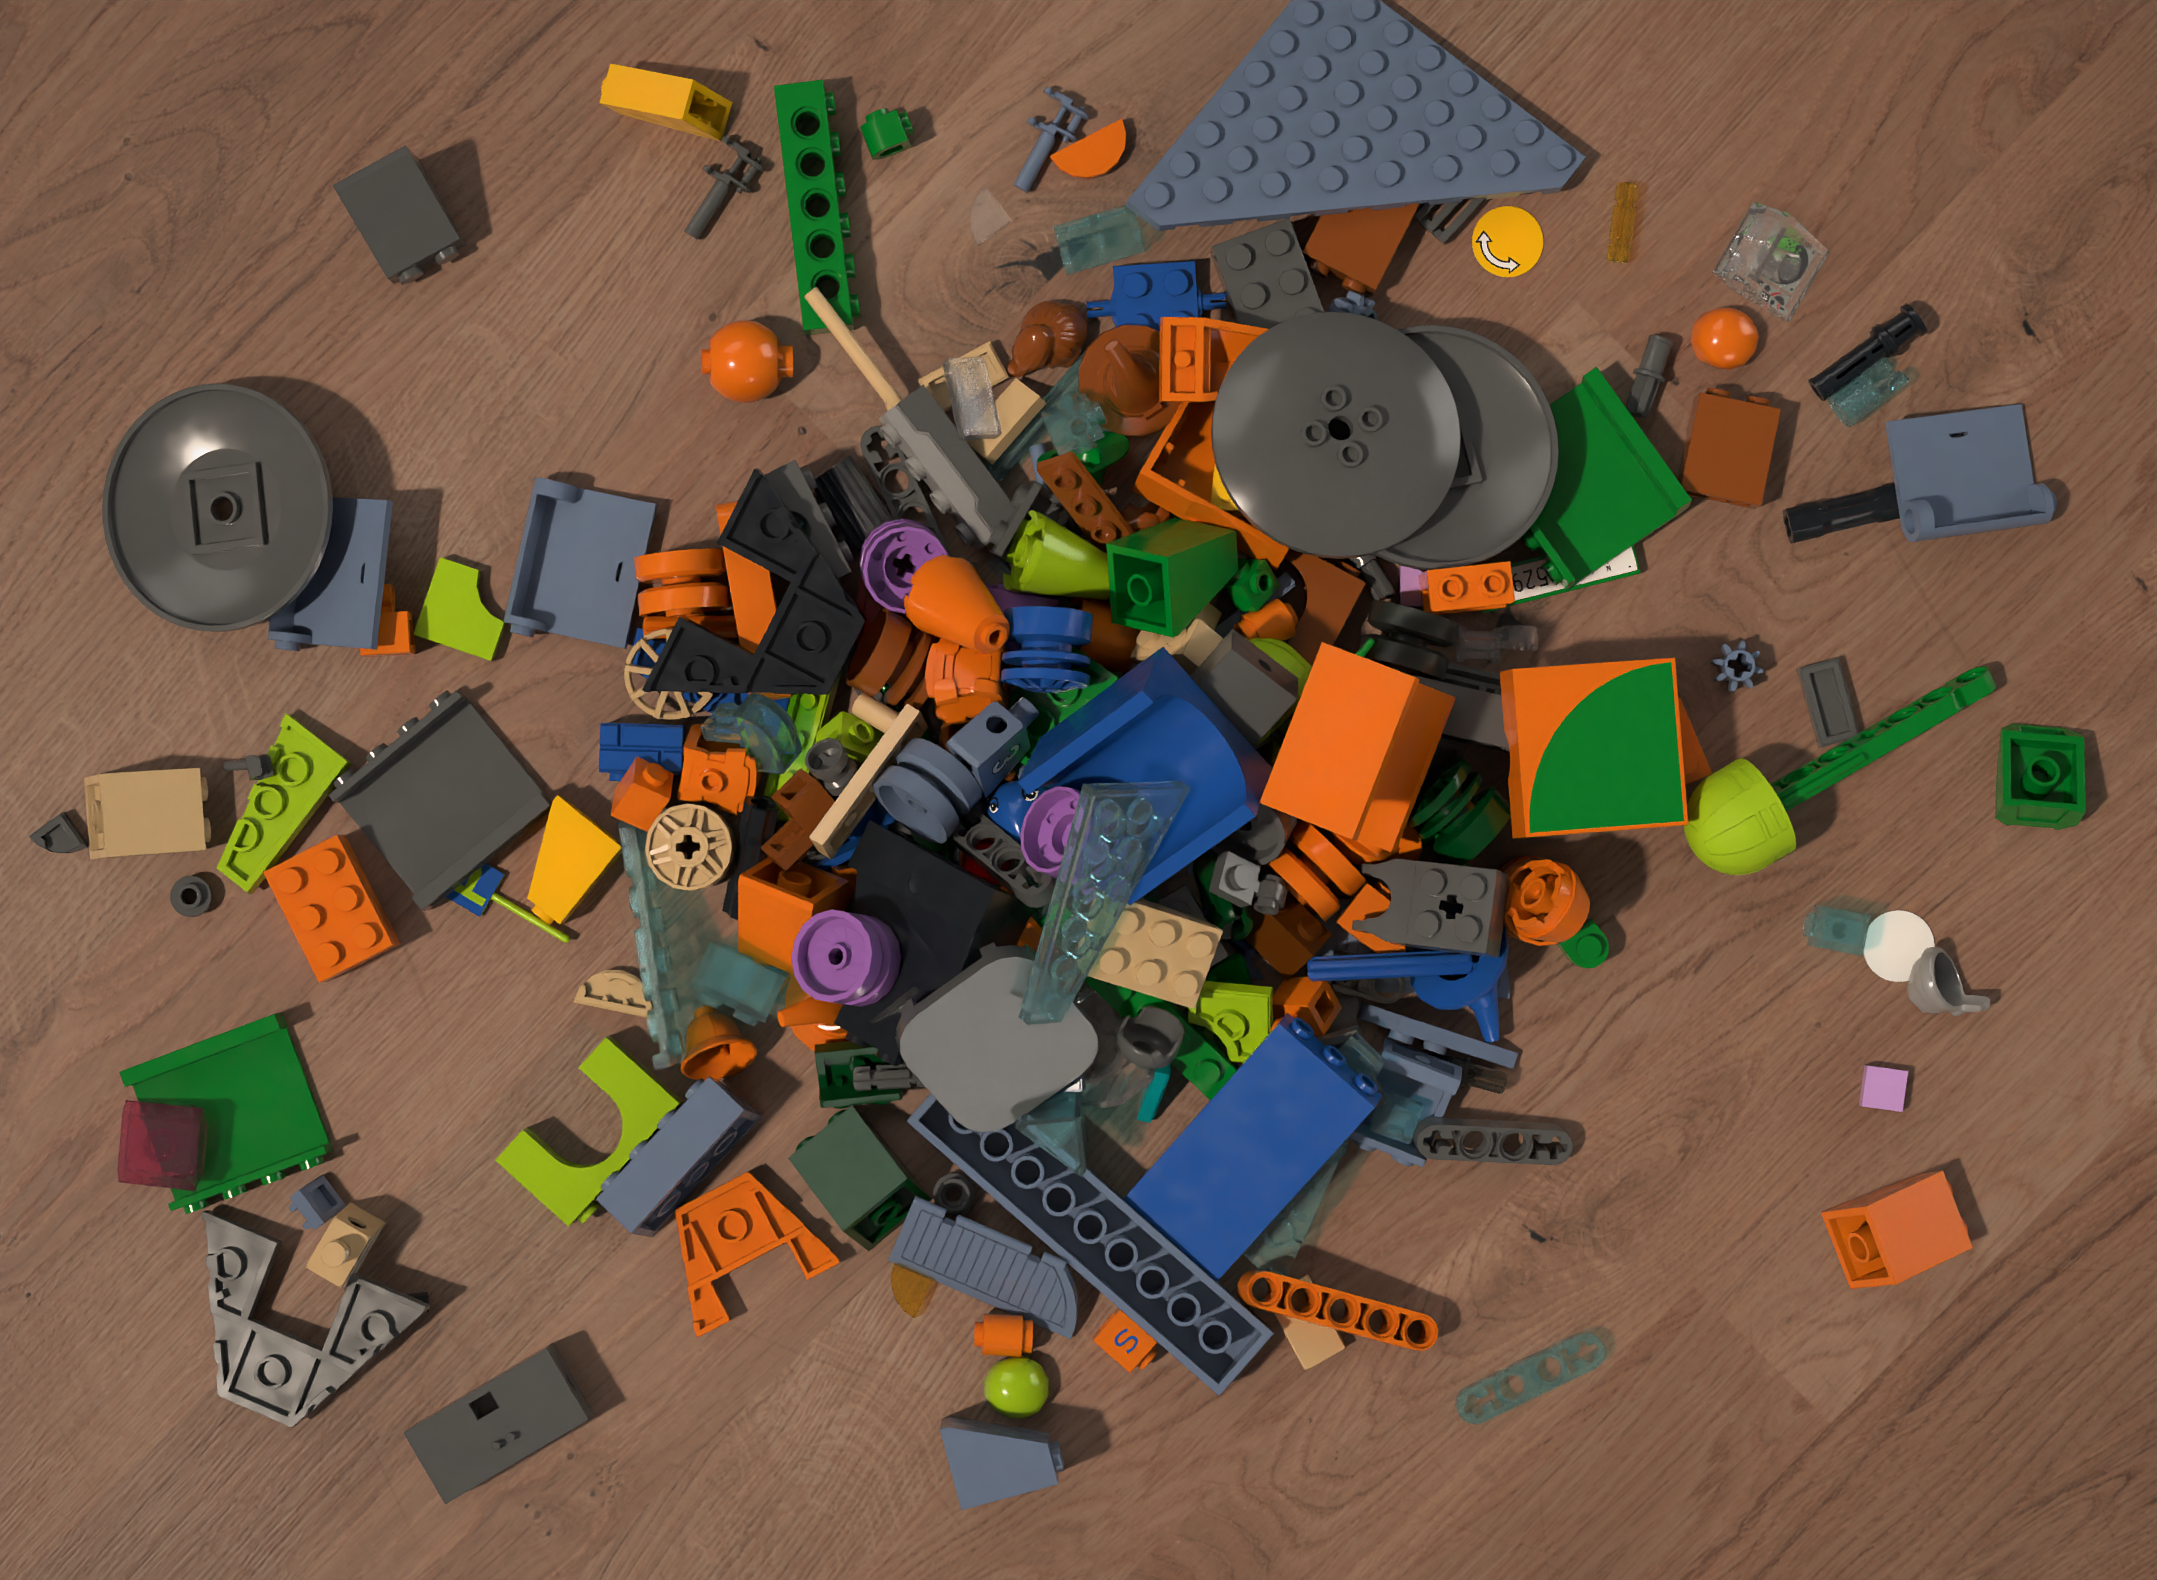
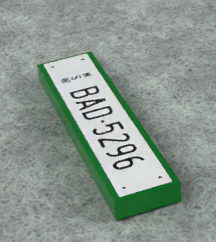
M1634 545L1567 591L1561 582L1554 585L1542 568V565L1546 563L1543 556L1511 563L1515 600L1511 604H1506V607L1640 574ZM1499 609L1482 610V611H1479V612H1480V614H1483V613H1487V612H1491V611H1495V610H1499Z

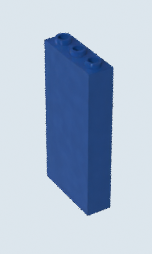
M1287 1013L1137 1181L1123 1200L1217 1282L1372 1112L1382 1095L1377 1091L1378 1087L1371 1078L1363 1073L1357 1074L1346 1064V1059L1339 1050L1331 1045L1325 1046L1314 1036V1031L1307 1022L1298 1017L1294 1019Z

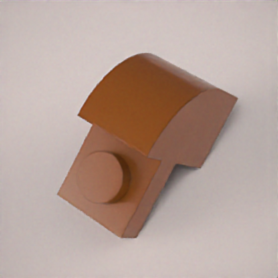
M801 768L771 796L790 820L761 847L763 852L785 871L805 858L808 849L814 845L809 836L835 802L822 785Z

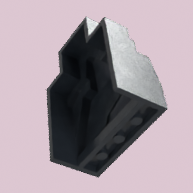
M869 820L848 863V866L857 870L856 889L845 912L877 917L891 928L899 942L901 954L899 975L890 992L876 1003L861 1007L843 1004L834 1024L848 1031L845 1036L847 1040L864 1048H868L870 1044L878 1049L876 1056L879 1059L898 1066L900 1061L904 1062L895 1039L896 1027L902 1015L900 1009L906 1002L912 998L918 1004L981 959L980 948L992 942L995 943L996 947L1016 946L1035 907L1025 905L1013 894L1006 892L916 842L911 834Z

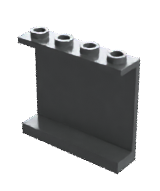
M445 691L429 704L432 711L421 720L414 717L402 725L397 731L400 735L399 738L389 746L382 743L374 748L365 757L368 763L357 772L350 769L341 775L333 783L336 789L328 795L333 802L340 803L413 892L414 896L411 898L424 911H429L483 865L488 863L549 813L552 804L551 800L468 698L459 691H455L452 694L449 691Z

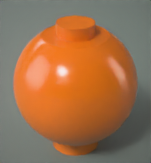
M750 320L734 321L724 325L714 333L709 340V349H701V373L709 374L710 384L723 397L740 403L756 402L775 391L782 378H793V346L781 345L776 334L761 323Z

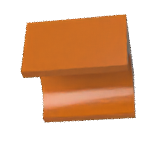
M1322 642L1259 803L1355 841L1358 839L1395 854L1456 697L1419 683L1420 679Z

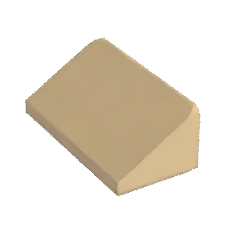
M1308 1274L1298 1278V1280L1312 1283ZM1297 1289L1291 1297L1292 1307L1296 1311L1301 1310L1306 1304V1295L1302 1289ZM1275 1314L1304 1370L1316 1366L1347 1347L1338 1330Z

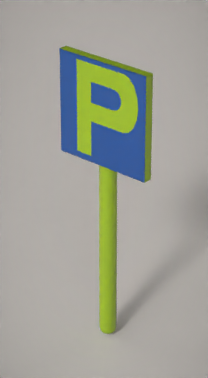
M488 864L483 865L446 896V898L479 917L482 916L490 900H493L562 942L568 943L570 941V937L567 934L495 893L505 874Z

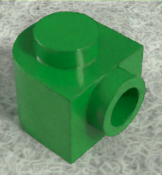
M887 108L876 110L865 117L866 123L860 129L873 160L883 159L912 148L908 136L915 134L906 110L898 113L897 110L889 112Z
M1245 558L1238 559V571L1224 585V588L1237 610L1257 612L1280 584L1266 560H1246Z
M1589 918L1573 937L1556 944L1572 964L1581 968L1590 969L1601 965L1609 953V943L1606 936L1593 919Z

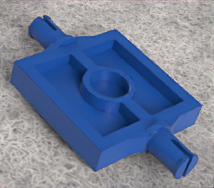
M1195 261L1113 266L1114 289L1111 300L1086 301L1087 309L1103 308V310L1087 311V319L1112 316L1116 327L1122 324L1146 325L1159 332L1161 317H1201L1204 310H1226V302L1210 303V301L1226 300L1225 292L1201 294L1196 283Z

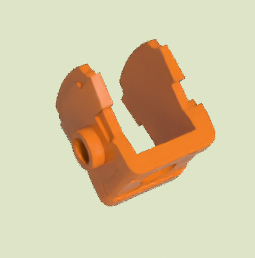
M940 638L938 643L931 645L926 663L925 681L929 698H934L935 712L938 719H943L947 725L967 722L968 718L976 717L994 701L1009 710L1010 685L1001 682V671L1013 668V665L1002 661V654L1008 652L1005 644L999 650L988 654Z
M704 724L692 725L684 744V761L677 798L691 802H701L703 800L718 805V809L734 815L742 812L746 796H754L764 765V741L762 737L756 734V729L734 728L733 732H719L718 728Z

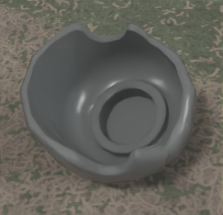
M1146 1006L1136 1017L1126 1016L1119 1028L1116 1043L1124 1058L1141 1069L1162 1068L1169 1065L1176 1058L1185 1029L1180 1019L1168 1010Z

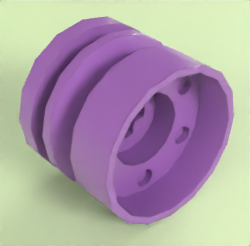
M903 518L886 521L873 529L862 544L859 556L861 577L876 602L890 611L906 614L904 598L905 595L908 597L913 586L910 580L913 574L925 562L939 555H948L934 532L920 522ZM905 554H908V559L913 566L911 569L904 567L901 573L897 572L898 568L893 562L894 558L902 559Z
M1061 786L1043 792L1032 803L1024 817L1020 833L1021 851L1026 862L1040 873L1063 879L1068 883L1091 890H1100L1108 887L1122 876L1131 861L1135 845L1134 826L1129 815L1124 810L1114 804L1106 803L1104 800L1092 798L1081 791Z

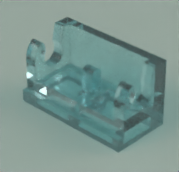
M1126 205L1053 226L1054 236L1066 276L1145 252L1136 214Z

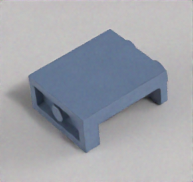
M1385 1037L1374 1067L1384 1091L1386 1103L1383 1106L1374 1108L1348 1138L1352 1139L1356 1146L1364 1150L1375 1151L1378 1149L1388 1153L1393 1160L1402 1165L1413 1166L1416 1164L1424 1167L1427 1158L1419 1152L1413 1141L1414 1128L1425 1118H1443L1452 1095L1456 1094L1461 1083L1462 1067ZM1437 1130L1432 1131L1431 1137H1424L1429 1146H1431Z

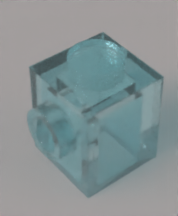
M1815 905L1813 913L1808 912L1806 915L1803 936L1808 937L1807 946L1863 956L1870 915Z

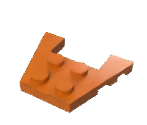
M750 1170L675 1209L682 1258L685 1264L689 1301L691 1302L694 1320V1332L697 1338L732 1319L712 1282L713 1280L784 1243H788L807 1280L841 1262L838 1255Z

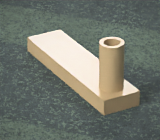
M865 693L859 695L855 700L852 714L885 734L809 836L818 852L829 859H833L876 800L877 796L874 793L873 784L889 766H897L896 756L910 740L921 738L928 728L921 712L909 704H906L901 712L898 713Z

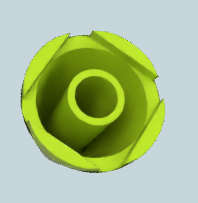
M1034 510L1028 512L1032 519L1030 521L1022 520L1007 550L1005 561L1012 563L1011 575L1003 573L1005 589L1015 593L1107 600L1110 597L1107 554L1046 515Z

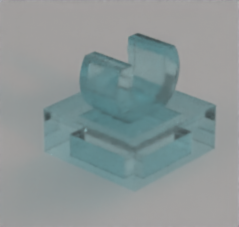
M1383 1090L1386 1103L1376 1108L1369 1129L1373 1133L1410 1144L1424 1106L1422 1102Z

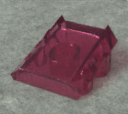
M126 1100L121 1123L117 1168L118 1182L196 1191L204 1170L207 1122L203 1109L197 1108L194 1105L175 1106L147 1101Z

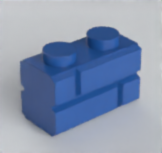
M601 723L599 772L609 773V781L620 782L636 757H639L650 763L659 764L664 769L674 773L673 783H675V775H682L683 749L687 737L686 726Z

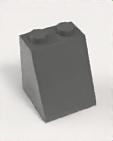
M406 145L333 185L387 279L393 284L400 281L402 285L418 279L424 274L423 268L434 262L442 265L453 260L460 254L458 249L466 245L420 160Z

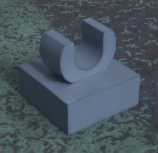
M322 1174L290 1197L292 1203L289 1209L291 1212L297 1209L307 1220L302 1225L305 1230L310 1228L316 1230L334 1218L346 1207V1204Z

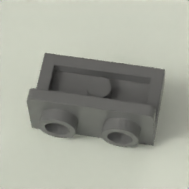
M1036 480L1030 481L1028 487L1021 484L1010 502V506L1015 508L1007 522L1002 519L998 522L989 538V541L994 544L990 553L1005 561L1010 541L1022 520L1030 521L1032 519L1028 513L1031 510L1046 515L1063 527L1070 514L1055 494L1043 487L1041 483Z

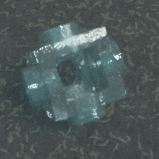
M1076 391L1066 393L1054 400L1055 406L1040 412L1058 456L1074 450L1075 454L1087 452L1098 446L1096 440L1104 437L1100 426L1106 424L1107 421L1098 400L1091 403L1085 393L1079 396ZM1081 419L1077 426H1071L1074 420Z

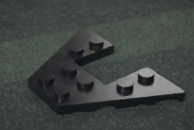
M755 468L717 543L791 582L755 653L681 615L642 691L745 694L807 693L828 695L864 627L867 618L759 468Z

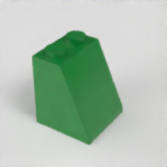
M1172 518L1106 543L1112 623L1168 637L1178 636L1238 571L1236 531Z

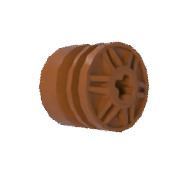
M883 608L873 618L861 637L850 660L845 682L847 685L870 696L876 695L886 684L883 699L886 705L892 707L898 703V710L900 712L906 704L919 710L928 698L925 681L928 654L931 645L938 643L940 638L937 636L932 638L931 634L918 630L909 640L912 622L909 618L898 612Z

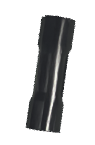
M1895 484L1877 487L1867 492L1829 501L1812 502L1783 510V522L1790 544L1866 524L1900 519Z
M746 796L739 825L741 837L734 872L727 884L722 909L732 919L738 920V880L740 874L767 858L761 847L776 832L780 807L768 796Z

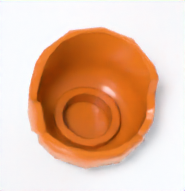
M1724 307L1705 312L1698 318L1693 325L1690 342L1696 357L1700 361L1717 369L1731 370L1744 366L1756 353L1759 334L1754 321L1747 314L1738 309Z

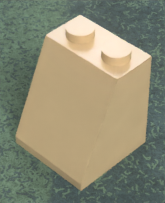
M200 768L104 773L84 778L90 860L206 850L205 842H210L211 826L209 819L203 816L202 801H207L208 785L206 777H201Z

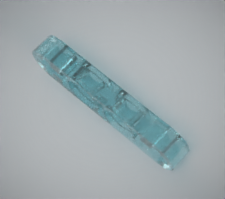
M1583 1331L1573 1334L1465 1386L1456 1396V1410L1461 1418L1470 1424L1484 1423L1596 1369L1601 1365L1605 1357L1604 1344L1591 1332ZM1581 1341H1585L1588 1345L1595 1344L1596 1349L1591 1352L1593 1359L1586 1361L1583 1357H1578L1570 1361L1575 1366V1369L1568 1372L1567 1363L1559 1354V1351L1566 1348V1353L1570 1356L1580 1350L1578 1343ZM1547 1357L1556 1359L1560 1365L1559 1374L1552 1380H1543L1537 1373L1539 1362ZM1514 1375L1522 1380L1523 1389L1517 1397L1507 1398L1501 1394L1500 1383L1506 1376ZM1492 1384L1493 1393L1501 1402V1405L1494 1408L1493 1401L1488 1400L1480 1405L1482 1411L1480 1414L1475 1415L1471 1410L1464 1412L1463 1407L1468 1404L1467 1397L1474 1394L1477 1399H1481L1489 1395L1484 1387Z

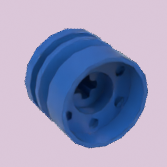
M1045 606L1012 607L1004 611V615L1010 624V634L1007 640L1022 644L1021 650L1002 654L1003 662L1020 666V668L1002 670V683L1017 686L1027 691L1041 693H1062L1072 689L1089 687L1090 676L1086 673L1071 671V669L1090 666L1091 659L1087 656L1073 653L1072 647L1084 646L1092 642L1093 615L1091 613L1076 609Z

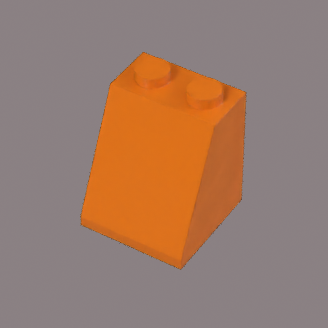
M769 857L741 873L738 880V952L752 957V960L759 965L774 966L788 972L791 978L796 979L791 956L797 934L803 924L815 914L831 909L843 911L850 881L802 861L792 865L785 871Z
M1943 1170L1917 1174L1821 1212L1850 1289L1896 1285L1973 1248L1968 1237L1967 1225L1960 1216L1953 1198L1952 1186L1946 1179Z

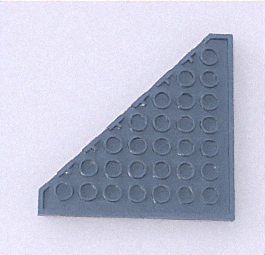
M1291 0L1130 196L1126 207L1156 230L1164 231L1174 230L1178 226L1199 225V227L1233 224V221L1257 219L1258 222L1289 219L1293 215L1314 214V216L1348 213L1349 210L1371 208L1373 211L1405 207L1409 204L1419 203L1435 205L1462 202L1463 199L1485 197L1488 200L1518 197L1520 194L1534 192L1550 194L1561 191L1583 163L1586 156L1381 0Z

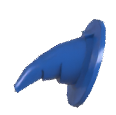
M1463 905L1454 907L1452 913L1454 915L1456 913L1461 914ZM1503 925L1499 958L1472 955L1473 969L1470 974L1410 977L1411 985L1419 998L1438 1010H1458L1468 1006L1472 1009L1485 1043H1493L1499 1040L1497 980L1505 969L1510 950L1507 928ZM1413 947V951H1412V952H1424V951H1436V950L1419 949V948Z

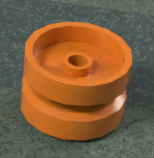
M688 549L634 557L636 580L648 584L662 583L660 587L645 589L638 594L640 617L666 616V618L680 617L681 615L698 616L703 615L705 612L729 608L726 585L717 582L701 583L702 579L717 577L725 572L723 549Z
M1299 819L1291 831L1289 840L1300 851L1301 855L1297 858L1284 846L1278 857L1266 865L1278 877L1285 880V887L1288 892L1301 905H1307L1326 922L1340 908L1338 898L1326 885L1331 882L1343 894L1352 896L1366 882V879L1309 822Z

